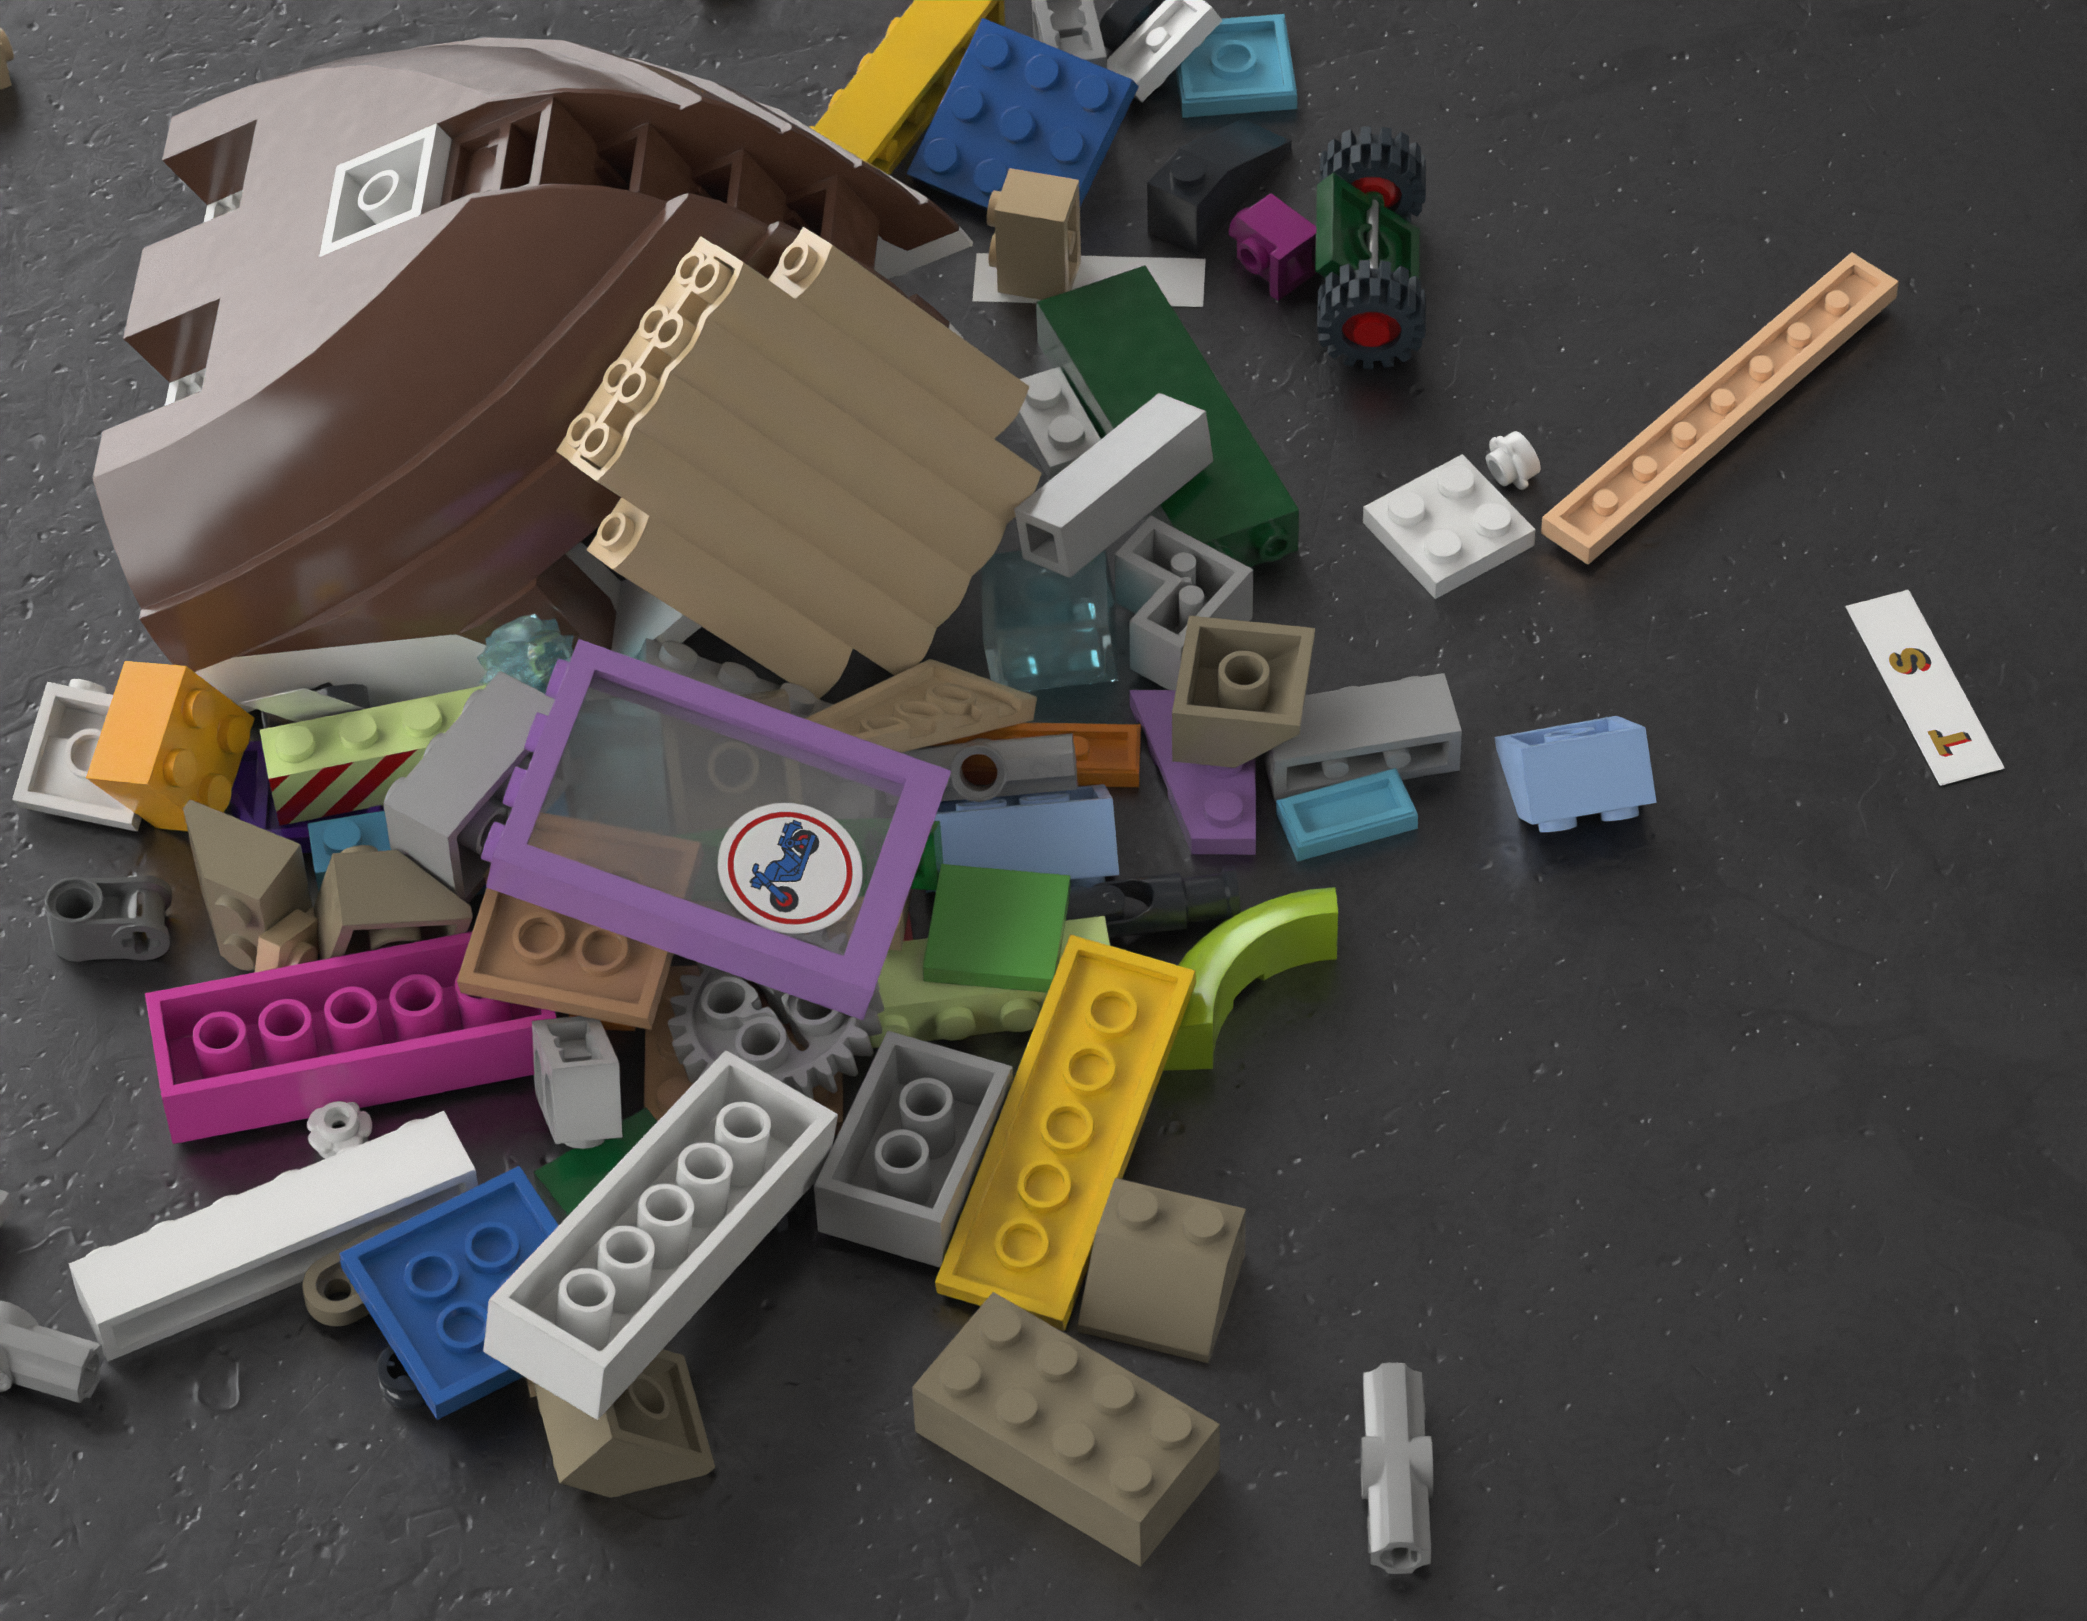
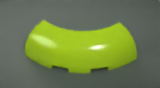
M1335 887L1290 893L1240 912L1204 936L1185 955L1178 966L1195 970L1196 984L1163 1071L1213 1069V1054L1216 1040L1226 1017L1233 1009V1000L1256 978L1264 981L1292 967L1317 961L1337 959L1338 905Z

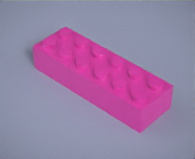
M473 931L145 993L161 1097L173 1144L306 1119L310 1117L314 1110L337 1101L355 1102L359 1108L534 1075L532 1021L556 1019L555 1011L461 993L457 979Z

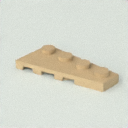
M929 659L805 719L902 753L1034 720L1037 697Z

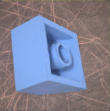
M1612 716L1494 737L1496 750L1518 817L1532 825L1538 824L1540 832H1555L1574 828L1577 826L1576 817L1600 813L1602 821L1629 819L1639 815L1638 806L1657 803L1646 728L1642 725L1619 716Z

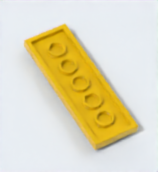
M1070 934L935 1280L937 1293L981 1306L995 1292L1056 1329L1065 1331L1089 1268L1096 1230L1115 1178H1123L1196 984L1195 970Z

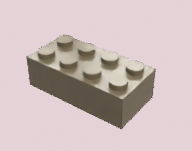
M995 1292L987 1298L912 1387L916 1433L1140 1567L1220 1469L1219 1423Z

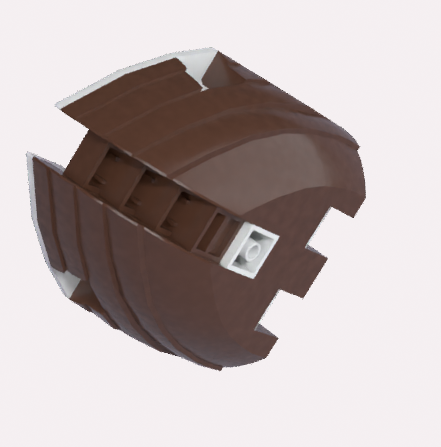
M485 37L336 60L253 84L219 96L171 117L162 161L207 204L204 223L143 248L123 337L133 349L170 383L165 406L102 432L92 479L114 549L127 582L141 608L139 619L153 641L173 665L187 666L246 712L253 711L255 708L240 704L241 702L303 688L314 689L327 682L334 686L343 684H363L367 686L370 708L488 685L499 671L546 694L558 658L570 662L578 639L637 659L645 638L660 643L666 641L682 643L702 627L627 579L621 582L598 558L587 551V547L581 541L597 529L601 522L611 514L621 497L595 481L570 463L568 459L556 452L566 437L570 424L582 413L603 382L605 372L626 348L638 330L642 317L654 306L675 275L679 262L691 251L699 237L701 236L710 243L716 244L769 279L778 266L785 249L795 241L804 227L835 246L961 338H963L962 335L932 305L918 294L910 297L907 296L888 279L904 275L910 270L973 246V241L952 218L930 199L842 148L782 110L756 102L737 90L635 58H625L565 40Z

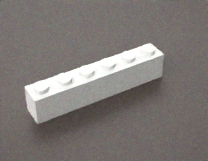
M444 1111L425 1119L411 1120L397 1130L363 1144L347 1146L336 1155L300 1170L286 1171L277 1176L273 1181L238 1195L222 1197L211 1206L177 1220L161 1222L143 1234L113 1246H104L91 1251L86 1257L69 1263L78 1301L98 1343L102 1345L103 1353L108 1362L302 1282L306 1271L315 1261L374 1227L391 1221L404 1222L478 1186L476 1170Z

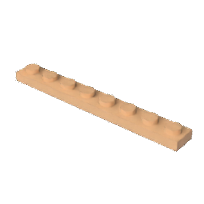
M1851 252L1542 517L1541 534L1589 565L1896 299L1899 281Z

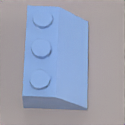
M1105 784L1079 786L1076 790L999 796L983 802L969 801L967 799L940 802L934 821H940L943 864L1070 875L1071 886L1087 888L1105 882V876L1119 875L1113 798ZM925 890L926 893L936 892V890Z

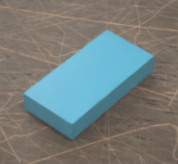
M1396 768L1276 800V815L1297 862L1418 829V813Z

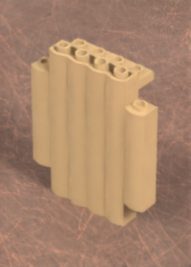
M804 227L795 241L785 249L778 266L769 279L716 244L714 245L700 236L691 251L681 259L676 268L675 275L654 306L644 314L638 330L619 358L609 366L603 377V382L582 413L572 421L566 437L556 450V452L568 459L570 463L621 497L611 514L601 522L597 535L587 548L589 553L612 570L789 683L806 688L817 699L826 694L840 679L849 661L852 649H855L893 675L906 671L922 661L932 643L937 627L947 620L958 608L967 591L971 577L994 555L1006 525L1016 517L1014 508L1034 493L1042 473L995 440L1018 415L1025 401L1029 386L835 246Z

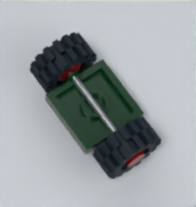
M1371 126L1361 127V136L1355 137L1351 129L1343 132L1342 143L1333 138L1328 143V152H1322L1320 158V183L1317 184L1316 272L1326 280V285L1321 284L1318 291L1317 334H1319V342L1322 348L1328 346V355L1336 359L1343 354V364L1352 367L1357 359L1363 360V369H1373V361L1381 360L1384 368L1394 366V356H1397L1402 362L1411 358V349L1418 352L1421 348L1422 338H1425L1426 294L1425 289H1421L1420 229L1411 224V214L1418 217L1422 212V203H1425L1426 200L1425 155H1421V147L1417 142L1409 145L1408 135L1400 132L1394 139L1392 138V128L1382 126L1380 135L1371 134Z

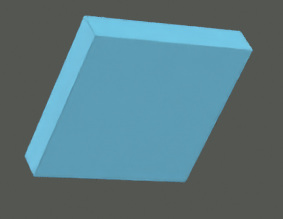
M1284 14L1222 19L1223 21L1206 37L1204 42L1195 48L1175 69L1182 118L1297 109V90Z

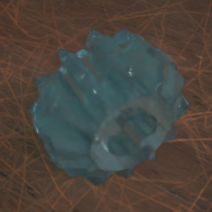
M535 613L530 616H521L502 625L485 639L487 647L477 657L481 666L487 671L479 683L487 686L496 674L502 671L546 694L558 658L568 662L571 660L574 652L571 647L574 635H560L555 618L544 621L540 620Z

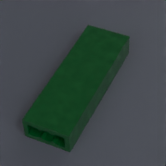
M1146 265L1036 302L1038 344L1053 368L1060 366L1100 439L1105 437L1158 393L1206 411L1213 462L1145 516V521L1150 516H1153L1247 567H1252L1266 561H1275L1286 554L1298 550L1299 508Z

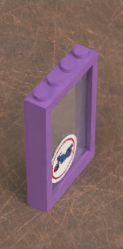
M578 639L570 662L558 658L545 694L555 699L549 716L537 712L531 725L524 750L534 753L528 769L515 767L503 799L504 805L512 807L506 825L494 821L481 855L482 860L491 862L486 887L864 1020L951 770Z

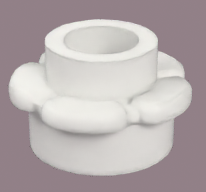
M1513 431L1505 437L1498 436L1490 440L1491 453L1486 455V463L1496 481L1502 486H1507L1513 482L1520 490L1527 488L1529 485L1527 480L1538 474L1541 470L1538 456L1529 441L1517 431Z
M337 1101L329 1103L323 1108H318L312 1112L307 1122V1128L311 1131L308 1136L309 1143L325 1159L336 1155L347 1146L368 1142V1136L372 1132L370 1115L365 1111L361 1112L358 1104L355 1102ZM336 1125H345L341 1128H333Z

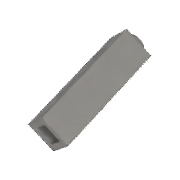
M1158 393L1014 508L1023 559L1071 578L1213 462L1206 411Z

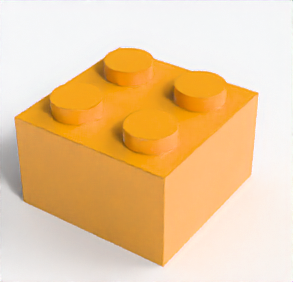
M125 661L86 779L155 828L188 831L183 808L189 800L224 813L229 805L231 790L243 753L249 744L250 731L255 718L187 666Z

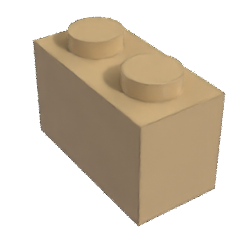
M1009 168L1002 190H994L992 192L987 209V225L995 227V233L989 249L988 263L990 267L997 268L998 292L1043 300L1070 291L1081 263L1079 180Z

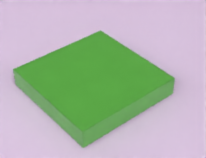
M941 864L923 962V981L1048 993L1059 965L1071 891L1070 875Z

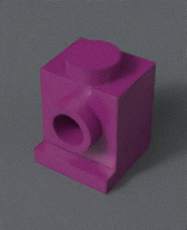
M1270 193L1252 207L1242 209L1233 218L1229 226V235L1237 241V259L1240 260L1249 272L1259 274L1270 282V295L1277 301L1317 273L1316 226Z

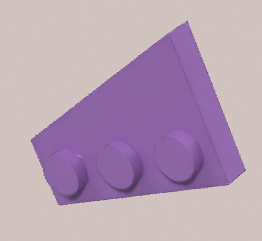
M1130 690V708L1136 722H1140L1147 738V749L1154 765H1158L1168 789V799L1191 854L1255 855V758L1236 768L1172 762V709L1176 690Z

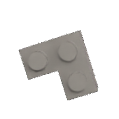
M1150 516L1115 553V603L1136 613L1129 620L1130 669L1168 690H1176L1189 615L1250 621L1253 618V569Z

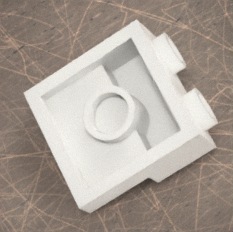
M81 679L70 680L69 686L47 682L12 801L19 808L138 832L141 817L86 779L113 695L106 694L107 690L104 687Z

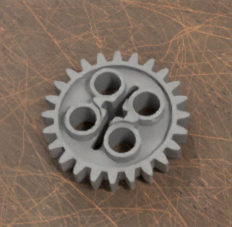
M825 928L810 932L808 936H804V934H783L844 956L848 945L847 937L844 934H840L829 941ZM696 962L700 977L682 975L679 980L685 995L671 997L670 1002L676 1016L668 1020V1026L674 1039L672 1045L679 1064H683L691 1083L696 1082L721 1054L727 1050L813 1100L812 1088L818 1085L832 1093L838 1091L834 1075L838 1071L846 1075L856 1076L858 1070L853 1055L872 1056L874 1051L869 1036L882 1033L878 1014L884 1011V1005L880 996L878 981L864 1020L756 983L764 992L765 998L771 1009L768 1007L763 1008L758 993L747 983L750 980ZM782 1023H790L794 1038L806 1050L800 1051L793 1045Z

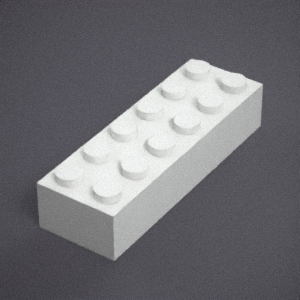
M725 1050L489 1299L483 1352L598 1420L814 1184L832 1149L838 1114Z

